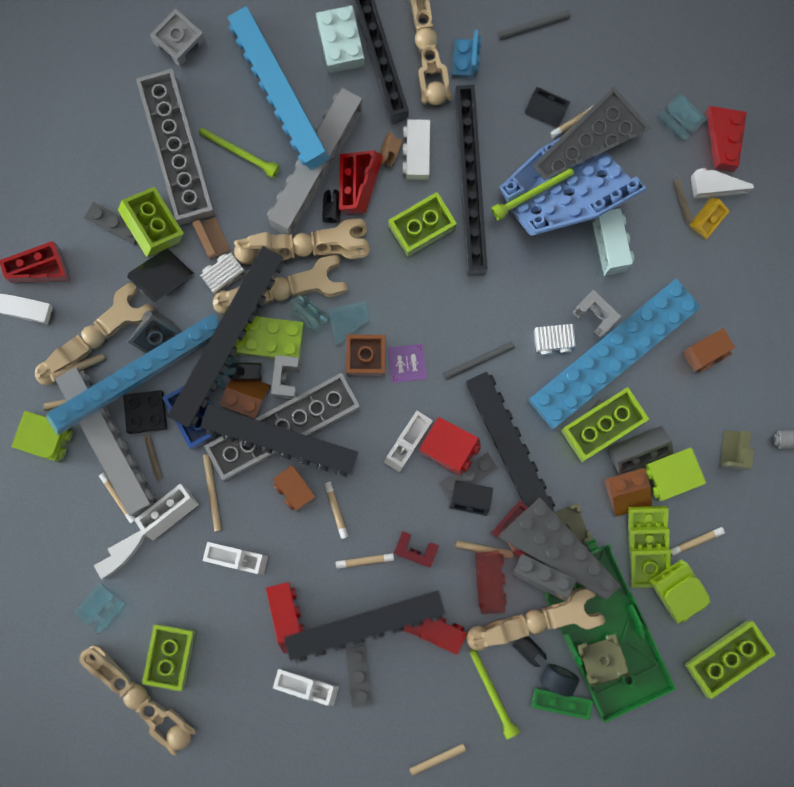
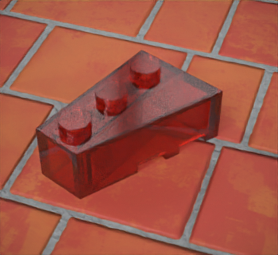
M498 549L475 551L479 611L481 614L505 613V605H507L506 593H503L505 574L501 572V566H504L503 554H500Z

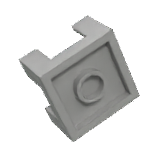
M177 9L150 34L153 43L159 49L162 47L168 52L179 67L186 62L185 54L196 43L200 47L206 41L203 32Z
M592 290L573 311L577 318H581L590 309L603 321L594 331V334L599 339L621 317L595 290Z
M275 355L271 388L273 398L291 400L297 397L298 392L295 391L294 386L283 384H286L287 372L285 371L300 372L301 362H299L298 357Z

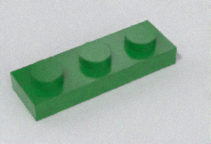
M534 688L531 708L590 720L593 700L577 696L564 697L552 691Z

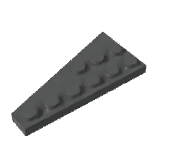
M612 87L531 167L543 180H546L652 128L617 89Z
M538 498L497 536L500 540L506 541L518 550L520 549L538 562L576 579L578 584L604 600L608 599L621 586L541 498Z

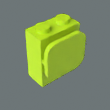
M24 410L11 447L60 463V460H63L66 455V443L72 438V427L57 435L48 422L47 417Z
M692 447L645 465L648 481L651 480L653 484V495L659 501L706 484Z
M682 559L649 580L670 617L678 624L687 621L692 615L704 610L711 603L702 583L696 578L689 564Z

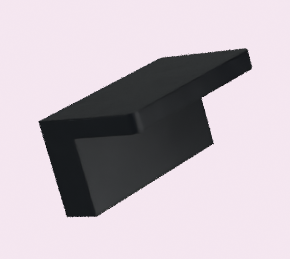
M536 87L525 113L559 127L571 101Z
M455 481L449 508L487 516L491 508L493 488Z

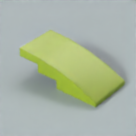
M667 506L628 507L631 588H652L653 586L649 580L670 567L669 508Z

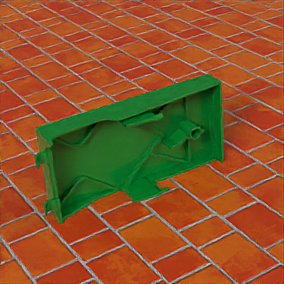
M594 538L587 542L590 553L621 586L606 600L596 595L586 600L584 604V611L586 613H601L604 615V624L591 629L581 628L577 624H569L559 627L600 718L606 723L677 689L639 606L625 582L612 553L611 545L608 544L598 548ZM576 582L574 589L583 587L582 585ZM542 590L549 606L564 602V600ZM616 634L630 676L592 687L589 684L583 658L580 656L577 646L585 643L591 645L606 640L607 636Z

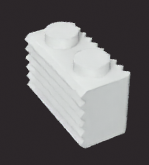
M231 253L221 255L215 265H208L202 270L203 274L200 276L214 295L224 291L246 274Z
M573 324L536 327L534 329L536 353L541 352V355L553 354L552 351L560 350V353L572 352L571 349L576 347Z

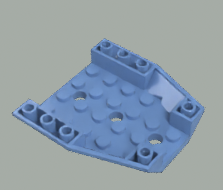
M560 138L540 148L499 187L507 203L558 175L556 174L543 180L531 166ZM604 151L571 167L574 170L572 176L511 209V212L531 236L598 218L646 191L647 187L637 176L631 179L614 159ZM536 211H541V213L537 215L533 214Z

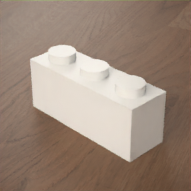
M407 119V126L403 128V137H407V144H403V155H407V162H403V174H406V180H429L430 120Z
M180 483L138 516L135 522L143 534L154 541L196 508L199 503L190 490Z

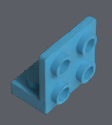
M474 29L473 40L454 39L452 77L474 78L475 72H478L481 36H478V29Z

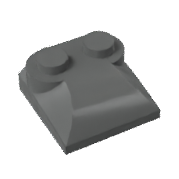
M150 310L144 313L142 322L130 336L128 343L148 353L182 331L170 319L157 311Z

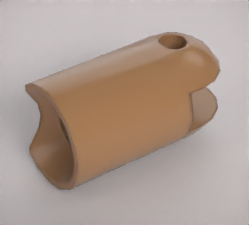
M393 133L386 134L379 153L383 156L381 164L385 162L386 168L391 167L395 163L403 139L396 138Z

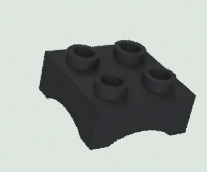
M162 390L123 395L126 432L128 434L167 430L165 404L162 398L164 397V392Z

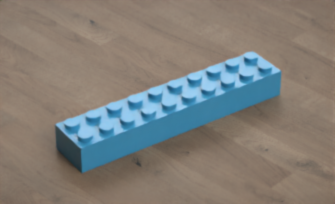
M676 278L533 395L528 402L550 429H555L698 311L701 306Z

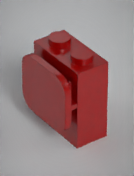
M438 417L419 450L422 455L435 461L438 465L462 476L464 471L467 472L469 470L473 455L479 453L481 442L475 435Z

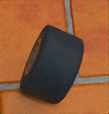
M548 664L540 682L545 688L558 695L572 697L579 683V677L561 666Z

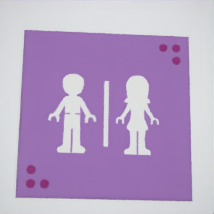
M423 343L387 348L392 383L427 379Z

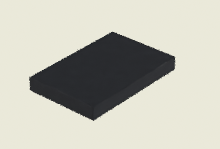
M167 248L129 272L127 277L155 303L191 278L194 272Z

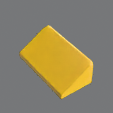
M710 198L689 226L703 238L708 239L730 211L719 198Z

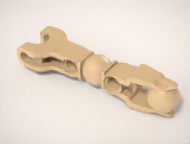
M409 0L416 27L415 43L420 49V54H422V68L418 72L422 103L425 105L428 102L431 105L438 106L443 104L446 99L451 101L452 94L449 87L447 67L441 64L437 51L438 35L433 30V24H431L430 1ZM425 18L428 20V23L421 24L418 20ZM431 54L434 56V59L430 61L425 56ZM436 72L441 74L443 84L432 82L426 86L424 76L427 73L434 74Z
M349 219L341 222L336 228L312 231L311 236L306 233H299L293 238L292 234L271 235L268 232L259 233L234 241V255L238 263L242 265L253 264L260 252L258 249H261L262 246L283 256L284 260L291 257L295 258V254L305 257L312 252L314 256L316 254H341L349 259L362 258L367 256L370 251L368 242L365 239H359L366 234L367 225L363 219Z
M340 256L322 257L311 270L287 276V279L283 277L275 278L274 286L271 290L267 289L264 295L266 297L264 304L274 302L273 299L284 301L291 295L294 297L318 292L328 298L346 293L349 289L345 282H332L327 277L329 270L340 265ZM239 287L231 291L218 292L214 296L213 307L218 313L225 314Z
M133 282L127 283L115 292L113 306L93 322L95 325L85 327L80 336L77 335L66 344L57 348L45 362L38 364L35 369L36 380L42 385L55 383L56 381L53 382L51 380L50 374L81 362L92 352L90 349L100 347L104 343L105 338L109 339L126 325H139L142 322L144 313L150 310L155 311V307L151 304H145L140 308H132L130 306V299L136 294L137 286Z
M583 586L573 589L567 602L564 601L542 608V611L537 609L530 610L525 616L520 614L498 619L484 626H474L467 632L466 641L472 649L483 650L488 646L506 644L510 641L529 636V633L540 634L546 628L550 630L569 624H577L581 628L591 629L604 624L605 617L601 613L588 614L584 611L586 600L595 597L596 594L585 589Z
M93 645L81 653L80 663L112 691L119 693L120 698L123 696V702L128 708L135 709L136 713L140 712V716L150 727V735L161 745L165 746L172 755H177V750L185 749L190 744L191 734H196L195 729L188 725L173 708L166 710L156 701L150 700L152 697H148L146 689L141 685L134 684V681L131 682L129 675L115 663L113 658L98 645ZM91 654L94 655V657L96 658V660H94V659L91 658ZM119 678L123 679L126 683L125 688H119L116 685V680ZM146 706H152L155 713L148 715L145 712ZM169 716L178 725L171 727L165 737L156 726L162 724L164 718Z

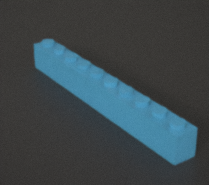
M245 6L228 16L227 18L231 23L228 27L233 35L238 36L236 42L240 49H245L246 52L243 55L248 63L253 64L251 70L256 78L259 77L261 79L258 83L263 92H268L269 95L266 98L271 107H276L277 110L274 113L279 121L284 122L285 125L282 128L287 136L291 135L293 140L290 143L295 151L299 150L301 155L298 158L302 165H307L310 170H313L330 160L326 149L248 7Z
M213 313L48 412V422L57 435L81 422L207 345L220 323L219 319Z

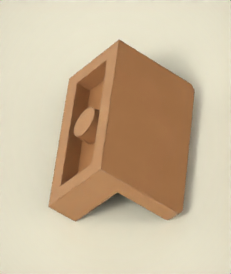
M215 217L202 223L200 220L192 222L210 260L230 251Z

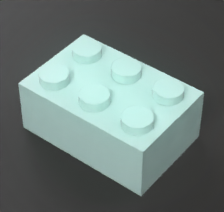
M353 6L316 13L328 74L365 66Z
M621 208L610 210L593 220L604 276L627 272L633 264L632 262H634V253L632 250L630 251L628 244L630 243L629 232L625 231L624 226L626 225L625 214H622Z

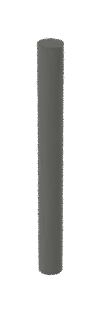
M567 10L499 31V38H506L570 18V12Z
M511 341L445 372L444 376L448 380L514 349L515 345Z

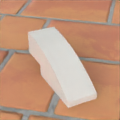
M0 294V314L48 325L53 306L49 303Z
M416 411L383 463L400 473L433 420Z
M141 530L108 548L111 556L94 565L101 579H106L114 574L136 553L146 537Z
M207 542L203 557L205 562L264 575L268 560L266 555Z
M278 669L273 689L327 706H334L339 686Z

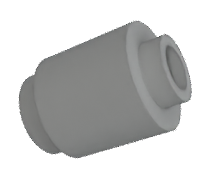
M794 429L777 431V434L774 435V444L778 446V449H794Z

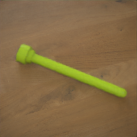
M205 128L199 129L200 135L263 168L266 175L271 178L277 175L280 169L279 164L266 162Z
M569 168L504 205L497 204L491 207L494 217L497 221L505 218L509 210L569 178L574 174V170Z
M471 649L470 655L504 724L503 733L506 739L518 735L520 730L514 722L511 723L477 650Z

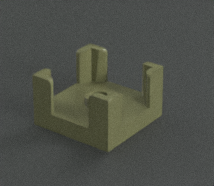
M579 503L554 512L581 543L593 539L590 531H587L580 514L582 511Z
M616 634L607 636L606 640L591 645L585 643L577 646L580 656L583 658L589 684L592 687L630 676Z

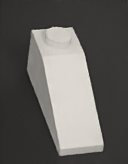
M707 168L697 169L691 176L694 199L746 194L754 189V185L715 170H707Z

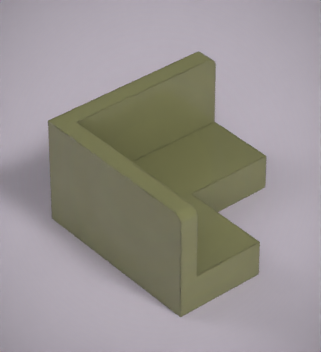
M724 431L719 468L737 471L752 469L754 449H750V431Z

